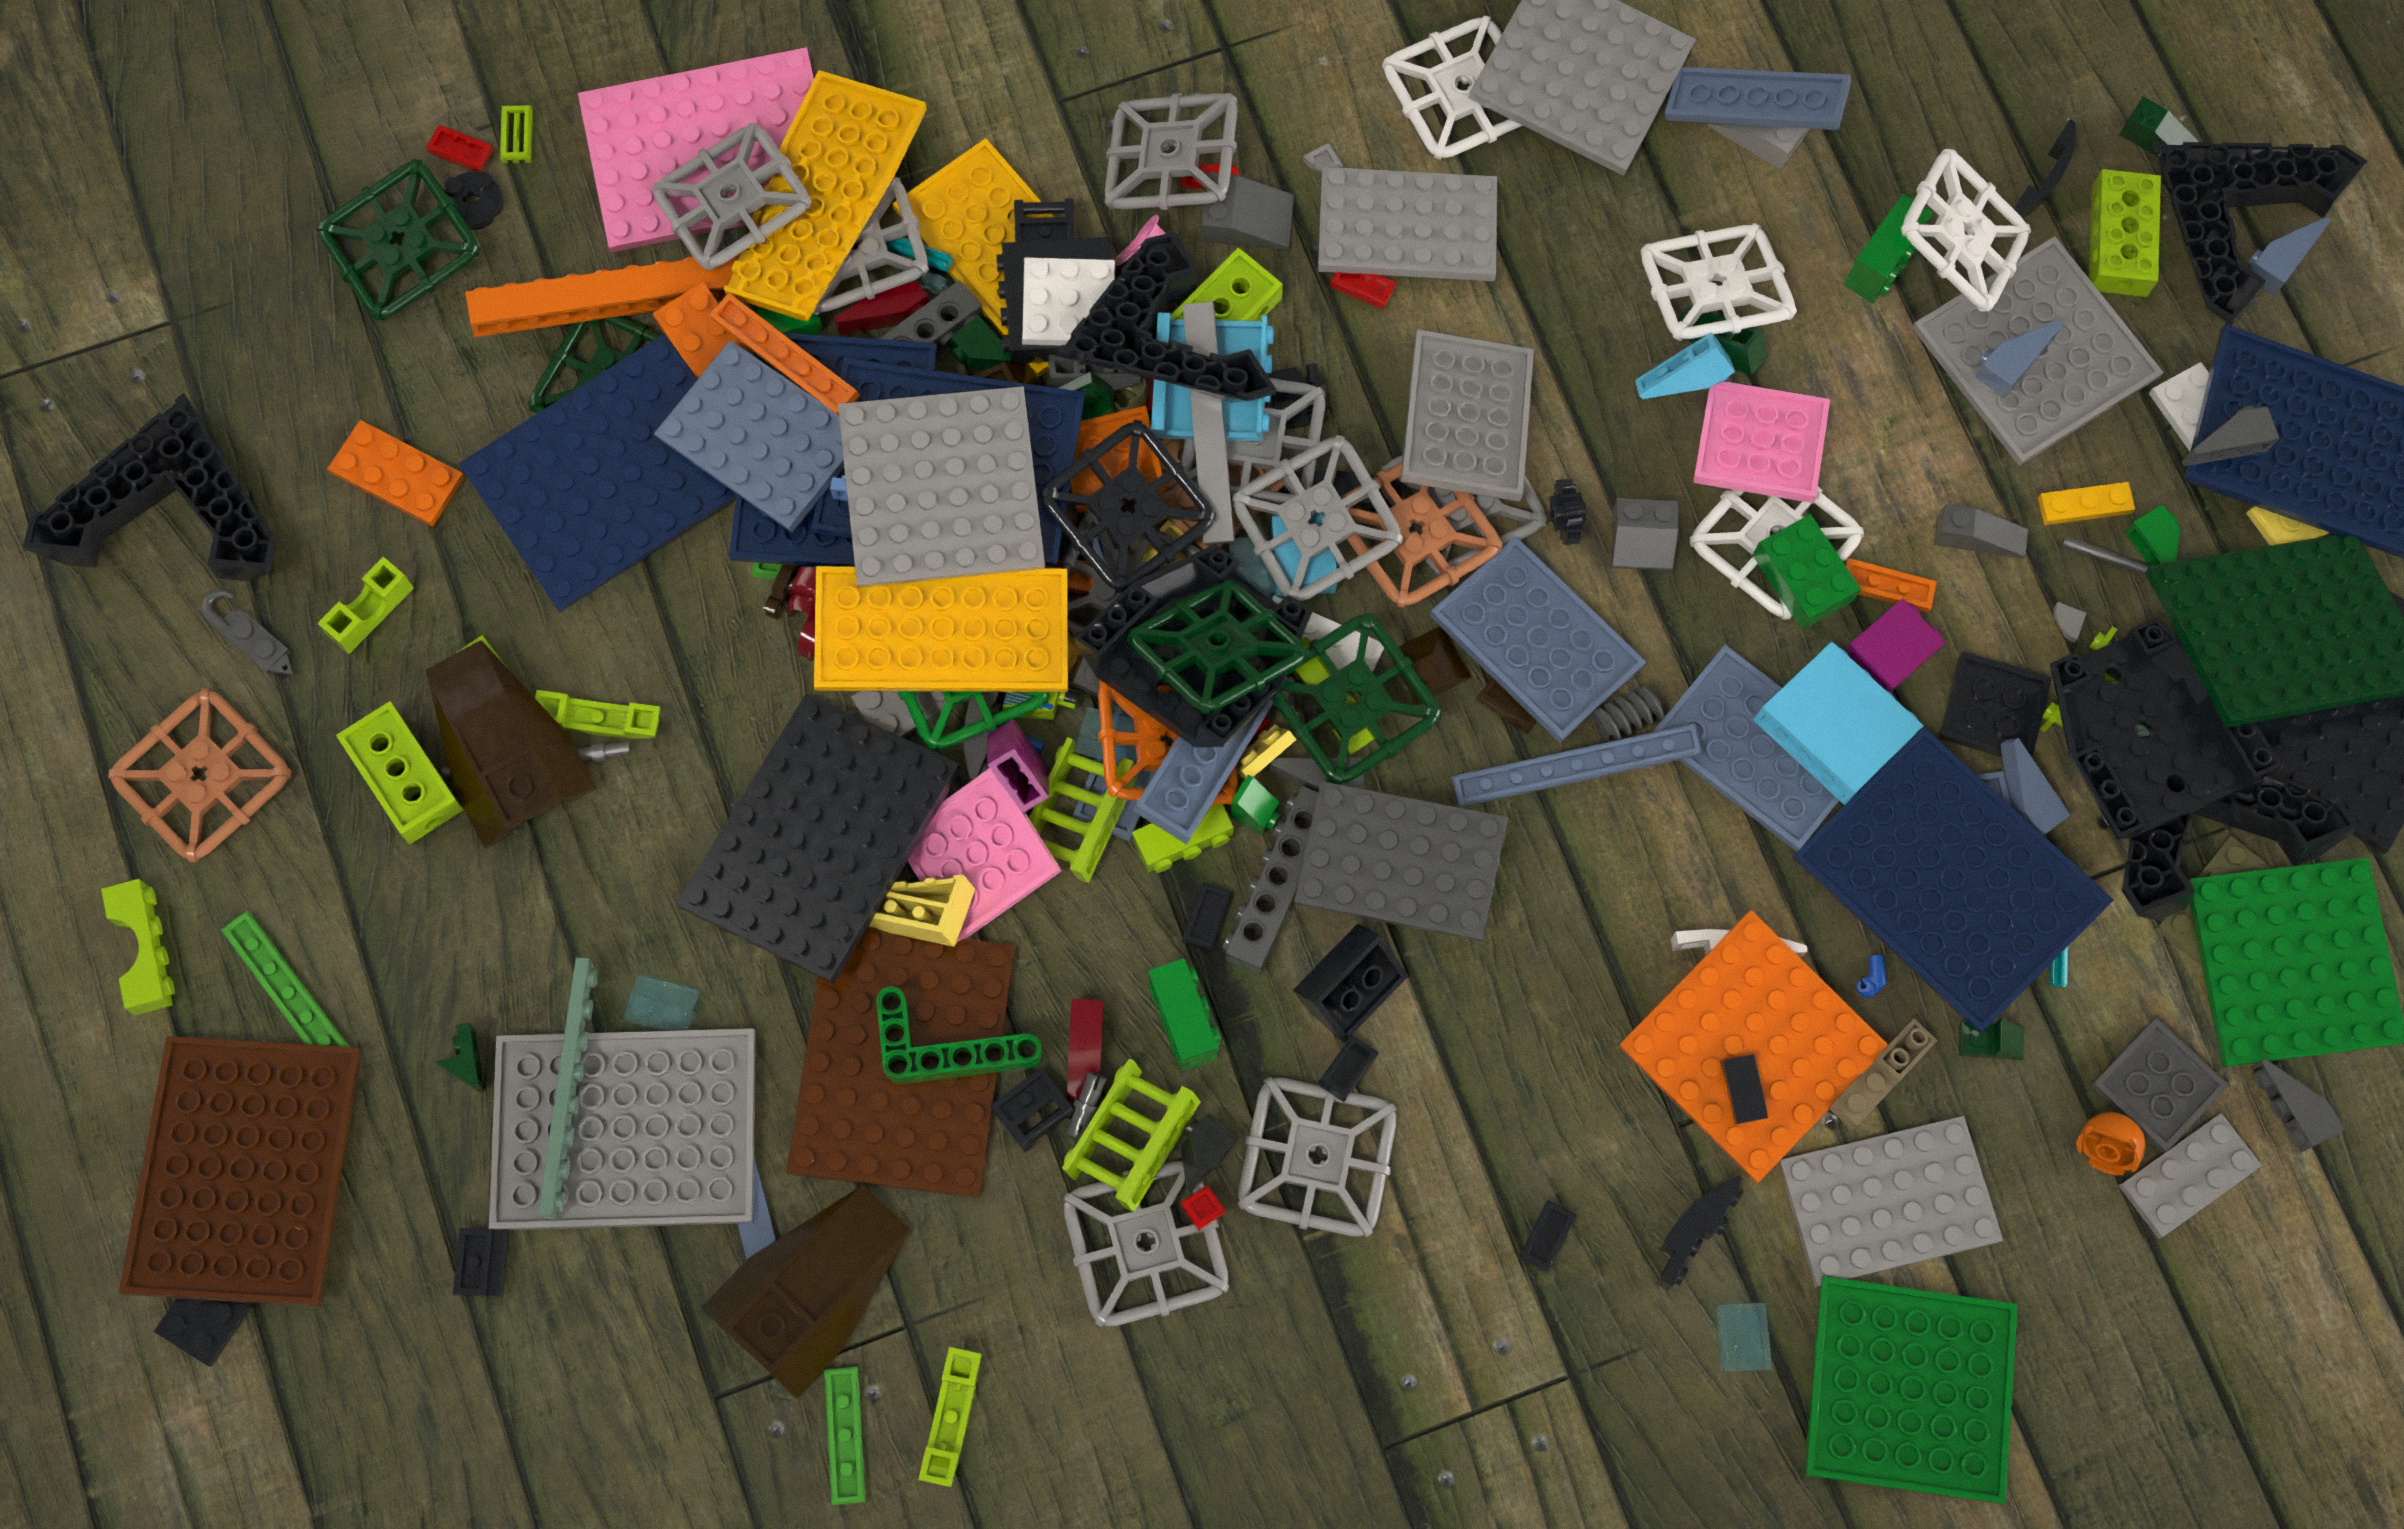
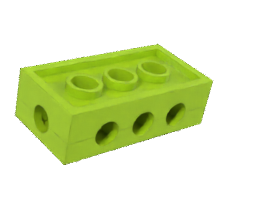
M2102 169L2092 184L2089 279L2099 292L2147 297L2158 283L2161 175Z
M1238 247L1171 314V319L1184 320L1183 305L1213 301L1215 320L1261 321L1262 315H1267L1281 301L1283 284Z
M391 701L336 735L389 818L409 845L463 811V808ZM388 745L385 750L380 751L383 746ZM405 769L401 775L396 776L400 770ZM421 794L417 800L412 801L414 796Z

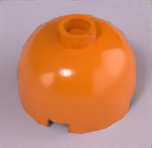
M2103 1112L2089 1119L2076 1141L2077 1150L2080 1155L2084 1151L2088 1157L2092 1158L2088 1161L2092 1167L2104 1173L2117 1176L2124 1175L2126 1170H2132V1173L2135 1172L2144 1156L2146 1148L2144 1133L2139 1125L2128 1116L2115 1112Z

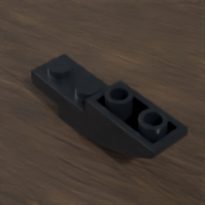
M1736 1176L1720 1184L1697 1201L1678 1220L1659 1249L1670 1255V1258L1656 1283L1658 1286L1667 1291L1674 1284L1680 1286L1688 1271L1684 1267L1688 1256L1690 1255L1694 1258L1703 1240L1698 1238L1699 1235L1709 1240L1715 1233L1719 1236L1722 1234L1729 1220L1724 1215L1730 1205L1732 1207L1736 1206L1743 1193V1190L1739 1188L1743 1180L1742 1178Z

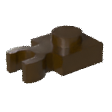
M782 565L772 586V593L763 608L766 611V616L777 620L784 602L786 603L790 594L792 595L791 587L797 574L795 565Z

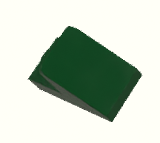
M1999 1020L1995 1024H1990L1980 1034L1968 1022H1961L1959 1024V1056L2023 1060L2024 1028L2005 1020Z
M469 1022L456 1025L457 1035L453 1036V1045L456 1054H460V1056L436 1061V1064L476 1091H485L476 1029Z

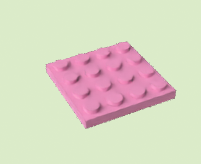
M1725 381L1713 385L1709 388L1693 483L1814 503L1817 494L1830 399Z
M990 768L942 802L908 859L920 882H924V879L927 878L941 880L953 878V875L963 874L975 888L957 942L971 936L1062 871L1027 814L1021 812Z

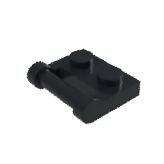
M1065 198L1064 202H1023V199L1014 200L1015 242L1075 239L1074 198ZM1064 213H1065V217H1030V218H1024V214H1064Z
M1042 1067L990 1105L992 1111L1024 1153L1032 1148V1143L1064 1119L1070 1120L1075 1111ZM1052 1101L1059 1107L1057 1110L1023 1134L1019 1129L1021 1124Z

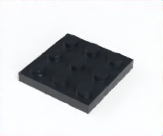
M1962 651L1958 657L1938 738L2002 757L2000 745L2002 742L2019 738L2030 756L2033 757L2052 677Z

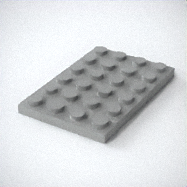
M1322 167L1318 272L1495 281L1497 176Z
M1417 329L1414 339L1400 482L1521 501L1524 488L1534 349Z
M1964 1116L1782 1159L1778 1162L1815 1288L1821 1285L1822 1276L1849 1280L2003 1241Z

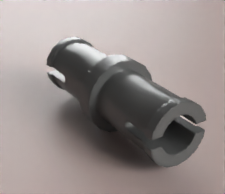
M1087 1072L1080 1097L1075 1098L1073 1105L1076 1108L1069 1128L1066 1131L1072 1137L1076 1138L1078 1135L1079 1139L1092 1120L1093 1114L1099 1108L1097 1103L1104 1083L1107 1080L1106 1077L1099 1074L1094 1076L1093 1072Z

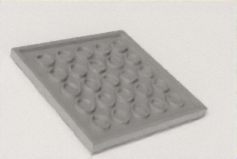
M1521 0L1473 85L1468 98L1624 176L1696 39L1619 0Z
M2055 236L2018 259L2014 276L2008 279L1997 303L1990 311H1979L1963 294H1960L1919 319L1912 326L1918 337L2019 466L2156 381L2164 373ZM1997 272L1985 279L1987 292H1989L1997 277ZM2057 320H2061L2064 323L2055 338L2004 398L1975 377L1981 368L1977 363L1988 349L1994 352L2000 343Z
M1024 386L838 404L857 588L1045 569Z

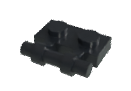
M1316 363L1306 365V377L1299 378L1297 367L1267 373L1269 378L1306 383L1317 388H1322L1324 384L1323 376L1318 372ZM1278 391L1276 394L1271 395L1273 407L1277 410H1284L1303 397V395ZM1324 397L1325 412L1323 422H1326L1329 420L1327 410L1329 409L1328 399ZM1313 405L1308 406L1287 420L1285 430L1308 426L1307 415L1312 414Z

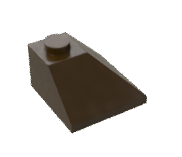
M1440 626L1398 646L1405 657H1410L1413 662L1412 667L1433 696L1439 695L1471 679L1448 635ZM1399 674L1416 705L1422 703L1403 674Z

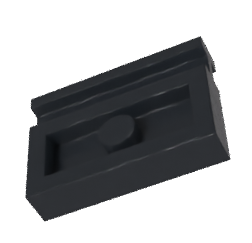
M459 1228L453 1294L455 1296L503 1297L510 1231Z

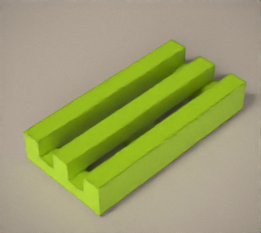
M531 105L502 106L500 159L502 163H508V160H513L514 163H520V160L532 163L533 109ZM510 113H514L513 152H508ZM521 113H525L523 152H520Z

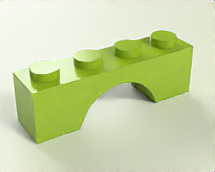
M140 879L102 888L101 892L107 919L116 926L132 929L137 936L139 944L138 956L134 965L126 974L119 978L124 1009L136 1016L173 1006L171 995L175 994V988L171 977L167 976L165 965L169 964V958L165 947L161 946L159 935L163 934L160 919L154 914L153 906L157 904V899L153 888L146 885Z

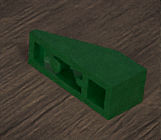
M2143 96L2119 133V136L2155 156L2152 145L2154 141H2165L2166 145L2199 142L2169 110Z
M1688 306L1678 317V322L1683 321L1692 307ZM1708 312L1702 313L1693 326L1723 321L1726 318ZM1751 327L1741 329L1740 333L1732 334L1731 331L1714 334L1730 356L1734 370L1753 375L1768 357L1764 331ZM1703 337L1694 338V339H1687V340L1690 341L1691 343H1695L1696 341L1700 340V339L1703 338Z

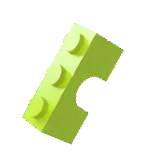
M384 557L362 578L364 588L352 603L343 605L339 601L317 623L324 633L348 654L414 589L406 575Z
M1223 804L1211 805L1187 845L1153 823L1133 831L1132 841L1147 873L1154 870L1156 873H1160L1171 868L1174 861L1181 858L1190 860L1202 853L1201 850L1212 845L1213 848H1217L1230 841L1229 837L1233 836L1234 827Z

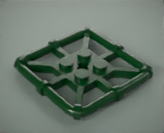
M412 159L411 162L403 164L371 187L365 186L361 189L362 193L328 215L323 222L318 223L317 227L322 243L340 269L339 274L341 278L350 284L364 308L375 320L384 321L386 318L395 315L427 292L430 294L434 292L437 285L467 266L480 253V247L474 234L456 209L457 203L452 197H448L432 171L420 159ZM409 176L403 203L386 213L376 197ZM421 179H423L439 203L437 208L420 218L414 208ZM368 203L371 204L379 217L378 220L363 230L335 226ZM447 216L465 243L437 241L428 229ZM398 235H406L402 239L404 243L401 246L396 243L393 244L394 239ZM333 237L364 241L371 253L356 263L350 264ZM435 252L459 255L429 277L420 265V262ZM378 263L385 275L378 302L375 303L359 276ZM413 268L421 282L390 302L396 279Z
M622 316L601 319L634 335L623 354L605 345L598 320H592L590 324L598 348L587 365L568 355L589 321L573 323L558 349L552 351L550 355L552 359L533 389L530 400L527 402L529 410L535 414L541 412L639 350L645 340L651 342L661 336V334L650 330L649 325L645 323L637 324ZM562 365L582 374L573 389L544 397Z
M1228 579L1185 601L1178 600L1174 602L1168 610L1130 629L1127 641L1134 650L1157 671V676L1163 682H1168L1192 706L1201 710L1203 714H1210V711L1221 709L1252 691L1258 692L1264 689L1265 684L1306 662L1309 654L1307 647L1277 620V615L1271 609L1266 610L1244 588L1235 584L1234 580ZM1222 595L1219 611L1204 619H1201L1193 611ZM1232 596L1238 599L1255 616L1242 623L1236 620L1229 613ZM1175 619H1183L1189 625L1179 632L1156 630ZM1262 627L1264 629L1269 628L1284 643L1261 641L1251 633ZM1212 642H1216V643H1218V644H1220V643H1224V644H1223V645H1220V646H1216V645H1213ZM1146 643L1177 646L1184 654L1166 663ZM1256 655L1286 658L1260 673L1247 662V660ZM1196 664L1207 675L1203 697L1177 673ZM1235 668L1246 679V681L1212 698L1216 677L1224 672Z
M1366 612L1364 615L1350 619L1320 640L1314 639L1309 642L1307 661L1287 672L1288 675L1314 657H1317L1329 674L1328 678L1316 686L1284 681L1281 689L1271 698L1294 731L1292 734L1297 739L1296 741H1301L1322 773L1329 780L1333 781L1334 784L1339 785L1356 779L1387 757L1391 759L1396 756L1399 749L1430 730L1437 721L1441 720L1442 711L1439 710L1436 699L1412 667L1413 662L1410 657L1404 656L1384 626L1376 618L1372 617L1371 613ZM1361 628L1356 659L1338 671L1325 650ZM1369 630L1374 633L1396 664L1377 678L1364 661ZM1402 673L1426 708L1393 702L1382 685ZM1281 691L1312 697L1323 713L1307 724H1303ZM1346 693H1357L1360 696L1358 699L1359 705L1355 706L1353 703L1347 705L1345 703L1348 697ZM1390 712L1422 718L1421 721L1390 741L1375 723ZM1327 721L1331 723L1341 738L1336 769L1310 734ZM1367 728L1380 748L1347 770H1344L1349 739Z

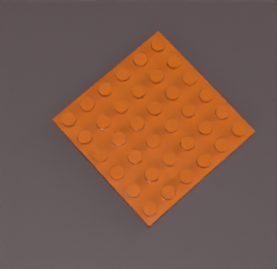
M1750 910L1617 1046L1755 1183H1759L1829 1110L1834 1101L1860 1074H1863L1874 1063V1060L1888 1044ZM1755 1054L1769 1118L1735 1124L1721 1061Z

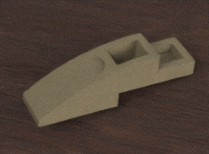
M1913 1018L1874 1060V1063L1857 1077L1834 1101L1829 1109L1851 1130H1854L1938 1040Z

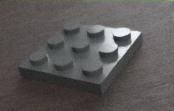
M2155 1018L2090 1086L2120 1114L2126 1115L2136 1122L2143 1131L2144 1136L2157 1149L2165 1153L2229 1084L2160 1020Z

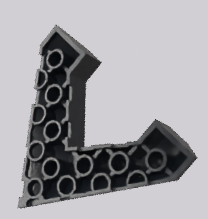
M2154 141L2152 145L2206 308L2232 325L2240 319L2255 301L2267 282L2242 265L2241 256L2237 253L2235 243L2237 237L2233 218L2229 215L2228 208L2299 202L2324 218L2368 161L2344 145H2331L2330 148L2314 147L2313 144H2289L2288 147H2272V143L2210 144L2209 142H2183L2182 145H2166L2165 141Z
M1174 232L1144 240L1137 255L1129 259L1122 268L1118 279L1110 283L1089 310V315L1086 318L1083 317L1072 331L1068 342L1065 345L1062 344L1056 352L1058 357L1164 381L1230 403L1252 401L1274 395L1277 392L1276 387L1251 349L1224 356L1210 353L1209 356L1194 352L1193 346L1171 339L1169 343H1165L1152 338V332L1158 320V313H1163L1169 303L1187 299L1196 290L1198 269Z
M185 393L175 399L176 404L163 414L159 412L139 429L140 432L131 439L125 440L89 470L90 474L77 485L73 483L55 498L56 502L43 513L39 511L31 517L23 548L64 565L96 568L103 539L174 491L179 493L213 536L207 564L218 579L250 581L271 572L277 543Z
M2267 775L2236 794L2136 838H2130L2122 892L2138 917L2160 920L2186 909L2195 890L2179 868V862L2191 824L2192 814L2277 841L2293 866L2323 855L2357 831L2359 826L2341 801L2329 797L2327 800L2311 793L2310 788L2292 780L2286 779V781H2282ZM2167 779V786L2170 790L2174 792L2181 791V785L2177 780Z

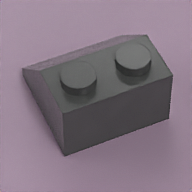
M1617 498L1612 510V568L1673 570L1678 535V501Z

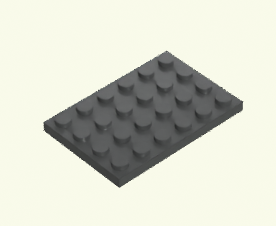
M1321 781L1295 896V905L1483 942L1507 817Z

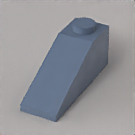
M2329 218L2320 219L2270 242L2263 252L2259 249L2256 250L2247 264L2251 266V271L2267 281L2263 287L2264 290L2273 296L2276 295L2331 221Z
M2057 320L2000 343L1994 352L1988 349L1977 363L1981 368L1975 377L2004 398L2055 338L2064 323L2061 320Z
M2020 739L2005 740L2000 745L2011 806L2042 835H2045L2068 818L2070 813Z

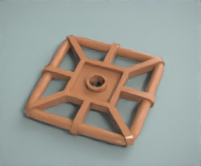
M1401 462L1385 472L1380 470L1372 478V480L1378 482L1384 496L1392 505L1389 509L1398 522L1401 535L1403 536L1401 545H1397L1393 550L1404 565L1399 590H1397L1377 560L1366 567L1386 596L1396 603V607L1404 608L1421 601L1448 584L1453 586L1458 583L1460 577L1488 562L1497 553L1501 552L1503 542L1475 503V496L1472 493L1452 490L1457 499L1439 509L1427 493L1429 486L1420 485L1419 492L1402 501L1390 484V482L1401 477ZM1362 485L1340 497L1341 500L1361 489ZM1354 508L1347 509L1354 521L1376 526L1378 530L1388 531L1379 514ZM1465 508L1486 539L1455 532L1446 518ZM1411 524H1419L1422 527V534L1419 535L1416 531L1411 533L1409 531ZM1354 534L1347 538V541L1357 553V557L1373 549L1367 548L1359 535ZM1451 544L1481 550V552L1455 567L1449 566L1439 551ZM1430 558L1441 575L1408 593L1412 567Z
M202 688L200 692L190 696L159 725L155 723L151 726V732L115 763L113 768L108 771V779L111 780L121 796L142 816L141 821L147 827L151 826L177 854L186 858L188 862H198L200 858L213 851L239 826L248 824L251 821L249 817L283 788L287 780L291 779L292 772L284 759L260 736L258 728L252 722L248 723L221 695L212 691L211 688ZM201 705L198 736L181 749L167 734ZM213 706L238 730V734L222 749L210 739ZM160 740L175 754L159 770H127ZM249 742L274 768L239 769L229 758ZM198 769H208L205 772L207 778L204 781L200 779L193 780ZM243 780H272L240 809L226 796ZM126 781H162L172 793L155 808H151ZM221 801L233 815L201 843L203 816ZM180 802L192 812L188 845L162 819Z

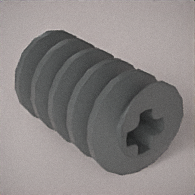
M1638 687L1635 693H1627L1625 699L1619 697L1614 701V704H1605L1603 710L1601 708L1595 709L1593 720L1601 737L1605 742H1609V736H1612L1615 740H1620L1621 730L1627 736H1631V725L1638 731H1641L1643 729L1641 720L1643 719L1648 725H1652V714H1655L1659 720L1664 719V714L1660 701L1652 689L1649 687Z

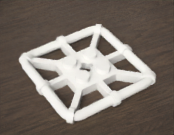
M1484 15L1483 18L1471 19L1441 33H1431L1429 38L1399 50L1386 57L1383 61L1382 68L1403 106V114L1406 118H1410L1424 145L1434 155L1435 159L1441 160L1442 158L1455 156L1485 142L1492 143L1497 140L1498 136L1523 126L1511 119L1492 126L1483 111L1486 107L1468 98L1473 85L1485 66L1479 51L1486 32L1490 35L1495 46L1502 35L1498 26L1490 20L1491 17ZM1478 30L1471 51L1453 58L1445 43ZM1431 49L1436 50L1443 63L1430 69L1405 62ZM1397 72L1425 80L1433 93L1413 101ZM1459 81L1470 85L1465 91L1457 88ZM1439 103L1447 117L1438 143L1419 112ZM1473 113L1482 131L1446 146L1454 122Z
M1944 149L1936 158L1925 181L1918 185L1916 190L1917 196L1905 216L1901 232L1938 269L1937 274L1941 278H1947L1979 311H1990L1997 303L2008 279L2012 278L2016 272V263L2027 244L2031 228L1995 191L1996 187L1991 182L1987 183L1954 149ZM1957 171L1979 191L1973 203L1962 193ZM1942 172L1949 196L1947 202L1936 193V184ZM1987 200L2013 226H1995L1982 213ZM1926 203L1939 215L1935 225H1919L1916 222ZM1922 236L1935 237L1948 250L1945 257L1943 258ZM1995 237H2016L2005 260L1990 246ZM1956 260L1967 269L1970 283L1955 270ZM1983 260L1998 273L1989 292H1987L1981 268Z
M1756 223L1710 232L1699 230L1695 231L1694 235L1645 244L1640 251L1643 266L1652 286L1651 295L1658 302L1667 328L1673 334V338L1679 341L1682 339L1704 337L1711 332L1713 334L1730 331L1732 334L1740 333L1741 329L1790 320L1797 312L1794 298L1784 277L1785 269L1783 264L1777 260L1770 241L1762 230V226ZM1745 237L1733 254L1718 257L1712 256L1708 244ZM1757 242L1767 267L1745 271L1742 259L1754 243ZM1697 246L1702 260L1683 262L1663 252ZM1656 265L1681 275L1684 283L1671 286L1663 284ZM1773 280L1782 303L1754 292L1751 284ZM1713 281H1721V282H1723V283H1722L1721 286H1717L1716 283H1712V282H1713ZM1690 296L1693 307L1683 321L1678 322L1670 299ZM1750 304L1766 312L1739 317L1736 315L1733 307ZM1722 310L1726 318L1723 321L1693 326L1702 313Z
M1817 487L1814 503L1844 526L1820 528L1827 539H1848L1836 552L1844 562L1857 548L1861 538L1864 537L1863 527H1860L1854 518L1823 495V490ZM1726 490L1720 496V502L1696 527L1693 535L1690 537V546L1694 547L1701 557L1729 578L1732 586L1735 588L1740 587L1769 612L1781 617L1782 620H1790L1792 615L1781 598L1779 604L1747 578L1750 572L1758 565L1754 557L1749 560L1741 571H1738L1707 545L1738 543L1749 553L1753 554L1758 543L1771 536L1770 531L1777 533L1779 530L1804 518L1801 515L1813 503L1802 501L1794 510L1779 497L1767 495L1768 501L1757 512L1739 498L1744 491ZM1729 508H1734L1749 520L1740 532L1708 533Z

